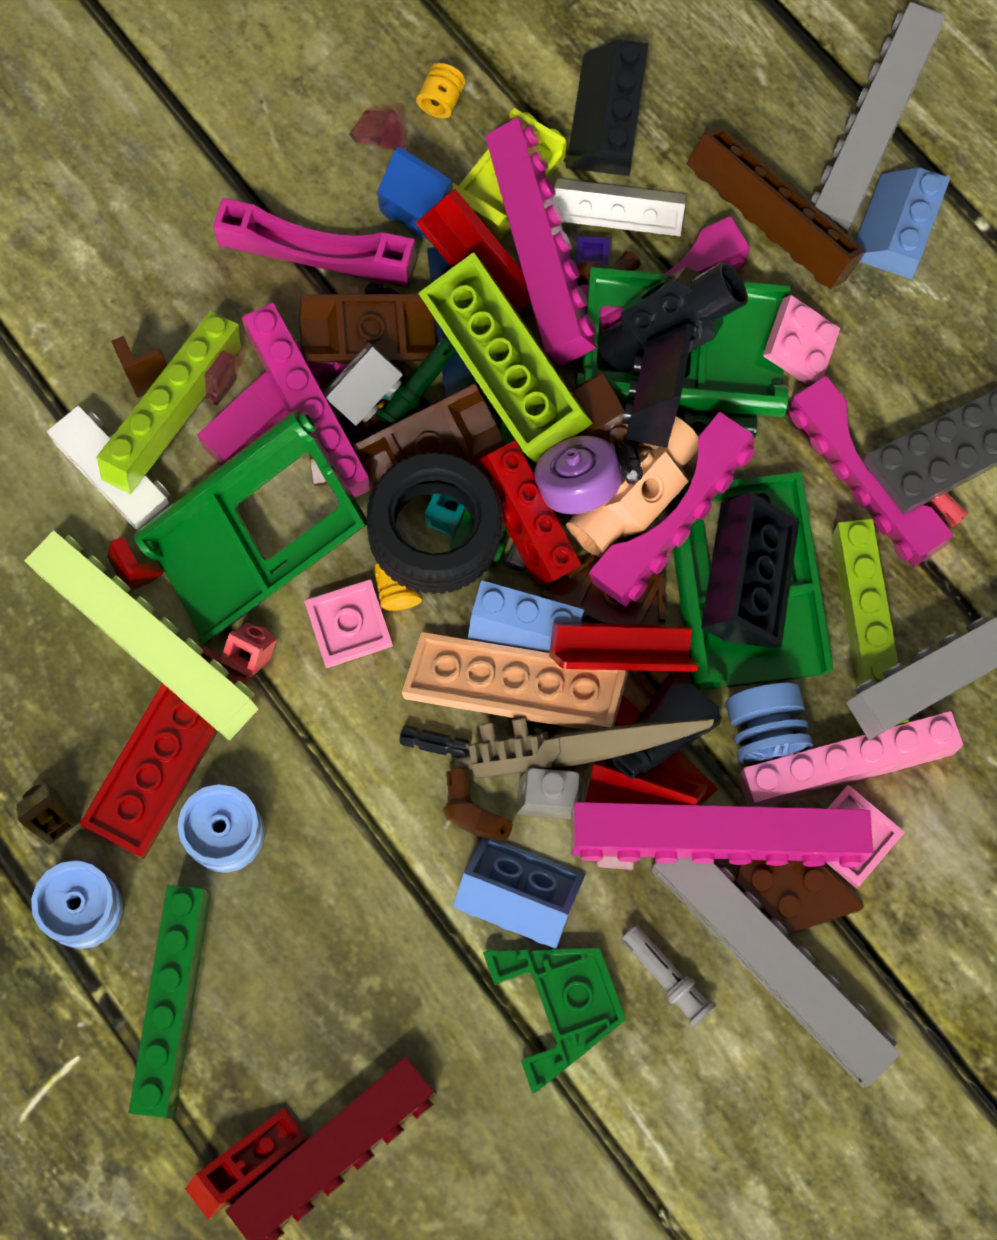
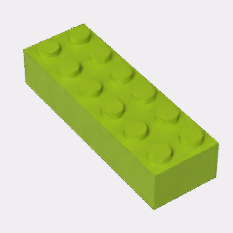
M474 252L418 293L523 452L534 463L537 464L540 457L553 445L575 437L593 424L487 267Z

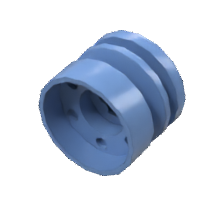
M775 683L758 686L734 694L726 700L730 725L737 728H748L734 737V744L743 746L737 751L740 763H764L812 749L814 745L812 736L803 734L809 730V723L805 720L792 719L805 710L801 689L798 684Z

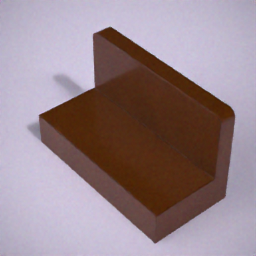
M124 336L112 340V345L137 398L145 395L167 367L160 348L134 358Z

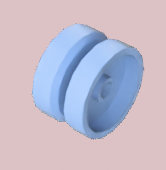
M221 784L204 787L191 795L180 811L177 824L179 839L188 854L208 870L221 873L241 870L254 861L262 849L265 837L263 818L249 797L235 787ZM226 824V829L223 832H216V830H222V825Z
M77 860L62 862L47 870L36 883L31 898L32 915L39 929L51 939L76 949L95 947L108 940L119 927L124 911L123 897L115 881L94 865ZM77 902L81 903L78 909H74Z

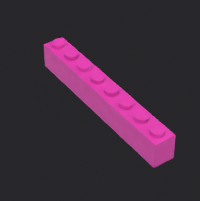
M516 117L485 135L545 353L563 366L597 348L593 337L596 334V328L586 313L585 306L588 305V301L577 282V278L580 276L578 268L569 255V250L572 247L567 235L562 231L561 223L564 221L563 216L554 203L553 196L556 195L551 181L546 176L545 170L548 169V165L537 145L540 143V137L532 125L527 126L519 117Z
M575 802L571 811V855L580 856V859L583 861H600L603 859V856L618 857V861L636 862L640 860V857H655V861L659 863H673L677 861V858H692V862L696 864L713 863L715 859H729V863L734 865L749 864L752 860H766V864L772 866L786 865L789 863L788 861H803L804 866L815 867L825 865V861L839 862L841 867H858L873 854L870 810Z

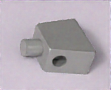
M527 769L519 778L516 815L571 819L574 803H585L587 783L578 772Z

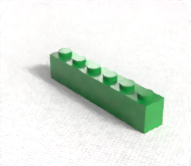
M167 885L128 1114L175 1120L211 897L209 893L201 888Z

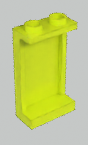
M513 108L509 113V121L519 117L527 126L532 125L536 129L540 137V143L537 145L547 162L548 169L545 172L549 179L566 157V139L556 129H549L537 122L531 114L527 112L522 113ZM488 149L459 186L455 183L452 184L453 190L456 189L494 237L500 241L509 230L510 224Z

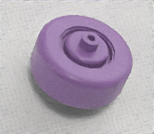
M594 436L572 437L553 445L540 457L534 472L537 487L545 504L552 510L564 514H580L601 507L614 497L622 483L621 469L615 449L604 439Z

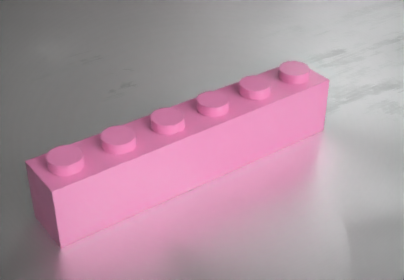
M949 711L892 727L871 740H868L866 735L745 767L738 778L747 806L767 807L952 756L963 746V742L952 712Z

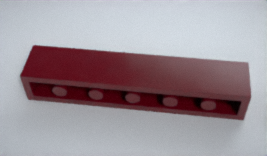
M404 1057L229 1206L225 1212L246 1240H279L285 1234L281 1228L292 1218L297 1223L315 1208L312 1201L322 1192L327 1197L345 1182L342 1177L345 1172L352 1166L358 1171L375 1156L371 1151L381 1141L388 1145L405 1130L401 1126L403 1122L412 1115L417 1120L432 1108L434 1104L430 1099L436 1095L410 1061Z

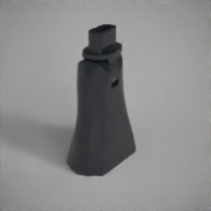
M669 674L659 685L651 700L633 724L714 719L713 726L662 745L612 758V763L631 779L635 778L639 773H647L661 765L686 745L719 726L722 719L719 707L682 675Z

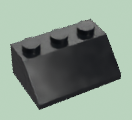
M685 324L647 341L643 356L636 354L632 375L638 376V379L631 378L627 399L633 400V404L626 403L622 424L628 425L626 439L665 448L668 447L681 399L693 325Z

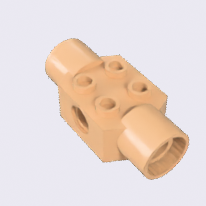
M675 417L667 448L642 442L636 443L643 471L641 480H635L634 484H628L626 478L622 477L621 486L611 500L592 511L574 514L566 523V529L569 534L586 551L594 556L602 557L618 539L645 531L689 482L683 467L698 452V435L680 418Z

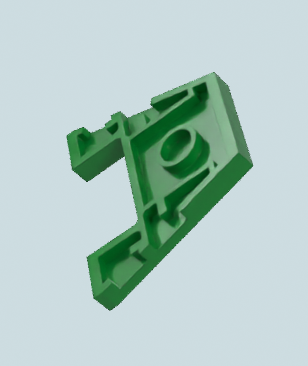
M600 948L533 951L491 950L483 952L494 986L526 974L532 975L557 1044L555 1048L521 1060L532 1094L541 1090L626 1021Z

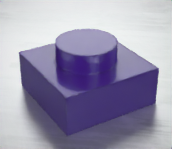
M577 236L575 264L591 261L608 266L610 238Z

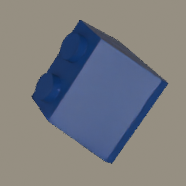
M398 146L393 153L377 191L379 209L388 219L392 221L396 219L404 224L414 236L424 237L430 241L417 226L416 221L453 191L452 180Z

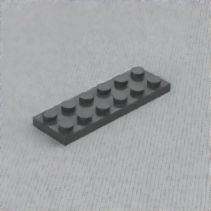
M997 389L866 455L863 461L903 515L997 466Z

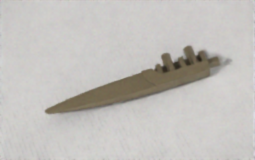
M526 717L512 720L515 736L500 740L499 738L496 739L493 722L479 725L482 741L468 746L470 755L463 758L459 757L458 767L459 769L466 770L473 769L476 778L483 779L524 773L530 768L548 770L580 765L634 753L695 734L713 726L714 719L677 720L560 733L556 734L554 738L549 739L547 731L534 735L529 734Z

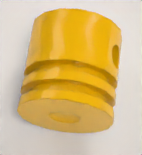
M434 63L430 67L416 97L418 106L425 113L435 118H449L465 86L466 80L464 75L451 65ZM431 100L437 101L439 105L434 106L431 103Z
M379 564L374 566L379 599L381 600L380 606L383 610H404L417 606L422 602L421 591L416 592L414 589L410 590L406 586L399 585L397 581H393L390 576L385 574V571L379 567Z

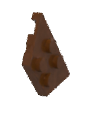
M593 554L587 558L585 563L567 573L566 577L551 588L548 586L542 593V598L587 610L585 619L593 623L665 625V586L663 576L653 573L646 582L647 588L643 595L637 601L631 600L624 607L592 583L589 572L601 558Z
M752 860L749 864L740 865L734 882L743 893L746 891L750 892L762 905L760 909L770 919L775 918L788 931V935L849 914L858 913L865 907L823 865L815 867L804 866L803 861H788L789 863L786 865L772 866L767 865L766 860Z

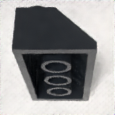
M616 39L583 55L566 162L567 169L630 176L646 69L648 43Z
M752 492L721 503L701 628L725 642L780 648L782 647L799 521Z

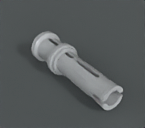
M638 924L622 937L620 941L632 951L644 967L668 992L666 995L668 997L667 1000L670 1004L675 1003L690 1019L689 1025L692 1028L698 1025L717 1007L714 1002H708L694 986L695 980L692 977H684Z

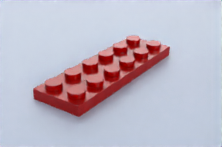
M196 643L204 651L201 655L203 659L208 663L215 659L229 672L226 678L235 685L239 680L244 685L249 679L248 676L221 663L222 655ZM162 683L79 825L144 860L218 731Z

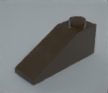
M48 783L42 786L36 785L29 789L23 795V800L16 805L17 817L20 823L49 845L79 824L55 789Z

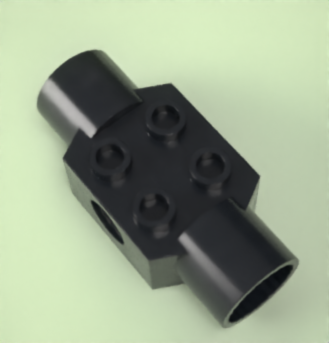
M721 262L702 274L687 266L633 297L621 312L622 321L598 335L597 344L603 360L613 372L626 373L633 369L636 354L643 356L647 341L685 324L693 325L689 352L715 338L724 323V317L747 304L748 295L745 285L737 271L727 262Z

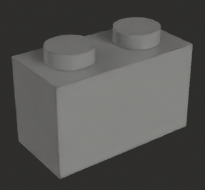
M368 342L325 389L323 394L333 406L357 426L361 420L367 422L378 410L376 404L384 395L390 397L402 383L399 379L403 374L375 346Z

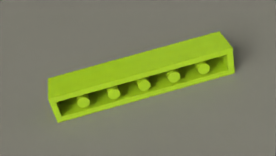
M209 311L97 455L101 480L130 495L241 350L239 324Z
M873 519L838 522L831 538L856 685L859 686L871 678H874L876 683H879L886 679L883 672L898 664V657ZM909 719L904 720L896 726L909 723Z

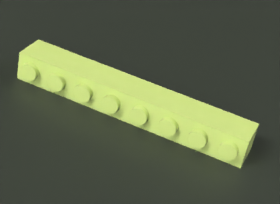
M53 530L24 561L58 593L230 741L257 712L258 708L251 700L255 694L239 680L235 685L226 678L229 672L215 659L210 663L203 659L201 655L204 651L192 639L188 637L185 642L176 635L180 630L166 617H163L160 621L154 617L152 613L155 609L144 598L139 596L136 600L128 594L131 588L118 576L115 575L110 579L105 575L104 572L107 568L96 557L91 555L88 559L80 553L84 548L70 535L63 539Z

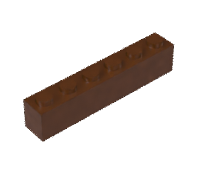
M722 126L703 134L687 162V165L695 171L696 176L718 191L719 196L723 200L733 204L741 211L747 221L756 224L764 231L770 241L779 244L786 250L794 262L803 265L809 270L817 282L827 286L829 289L845 282L866 253V250Z

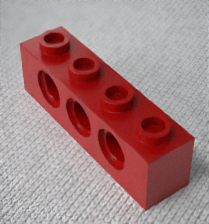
M516 440L472 463V465H477L478 469H482L485 475L491 479L490 481L494 483L503 508V524L537 587L553 582L581 566L553 510L542 499L535 476Z

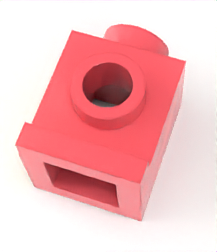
M246 622L236 632L232 631L229 633L220 662L252 678L270 661L277 638L272 636L267 628L251 625ZM244 651L251 655L250 661L238 655Z

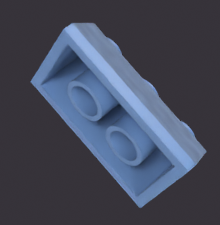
M920 167L881 174L856 242L866 250V253L859 262L912 280L950 178Z
M481 580L471 614L468 640L550 653L553 622L584 623L587 610Z
M482 838L463 873L453 907L470 916L481 918L505 930L516 932L533 939L537 943L556 949L586 874L503 841Z

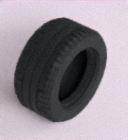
M426 452L422 455L420 453L395 463L393 468L387 469L386 473H383L380 480L376 482L367 506L368 540L377 564L393 581H397L401 586H406L407 589H414L416 592L422 591V593L426 594L428 592H431V594L440 592V594H444L445 591L449 593L454 590L458 591L463 586H469L470 583H474L477 578H480L483 572L488 570L489 565L493 563V559L496 557L500 545L503 508L494 483L490 481L491 479L485 475L482 469H478L477 465H472L469 460H464L463 457L459 456L457 458L454 454ZM441 494L452 497L465 506L473 519V531L462 545L448 552L428 553L417 550L403 540L395 527L398 514L408 502L422 495Z

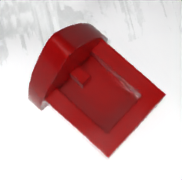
M124 536L110 542L107 558L116 575L131 588L130 591L152 582L163 574L159 564H138Z

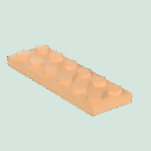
M421 632L402 694L404 699L511 718L526 717V720L591 730L615 726L628 670L562 669L549 657L547 652Z

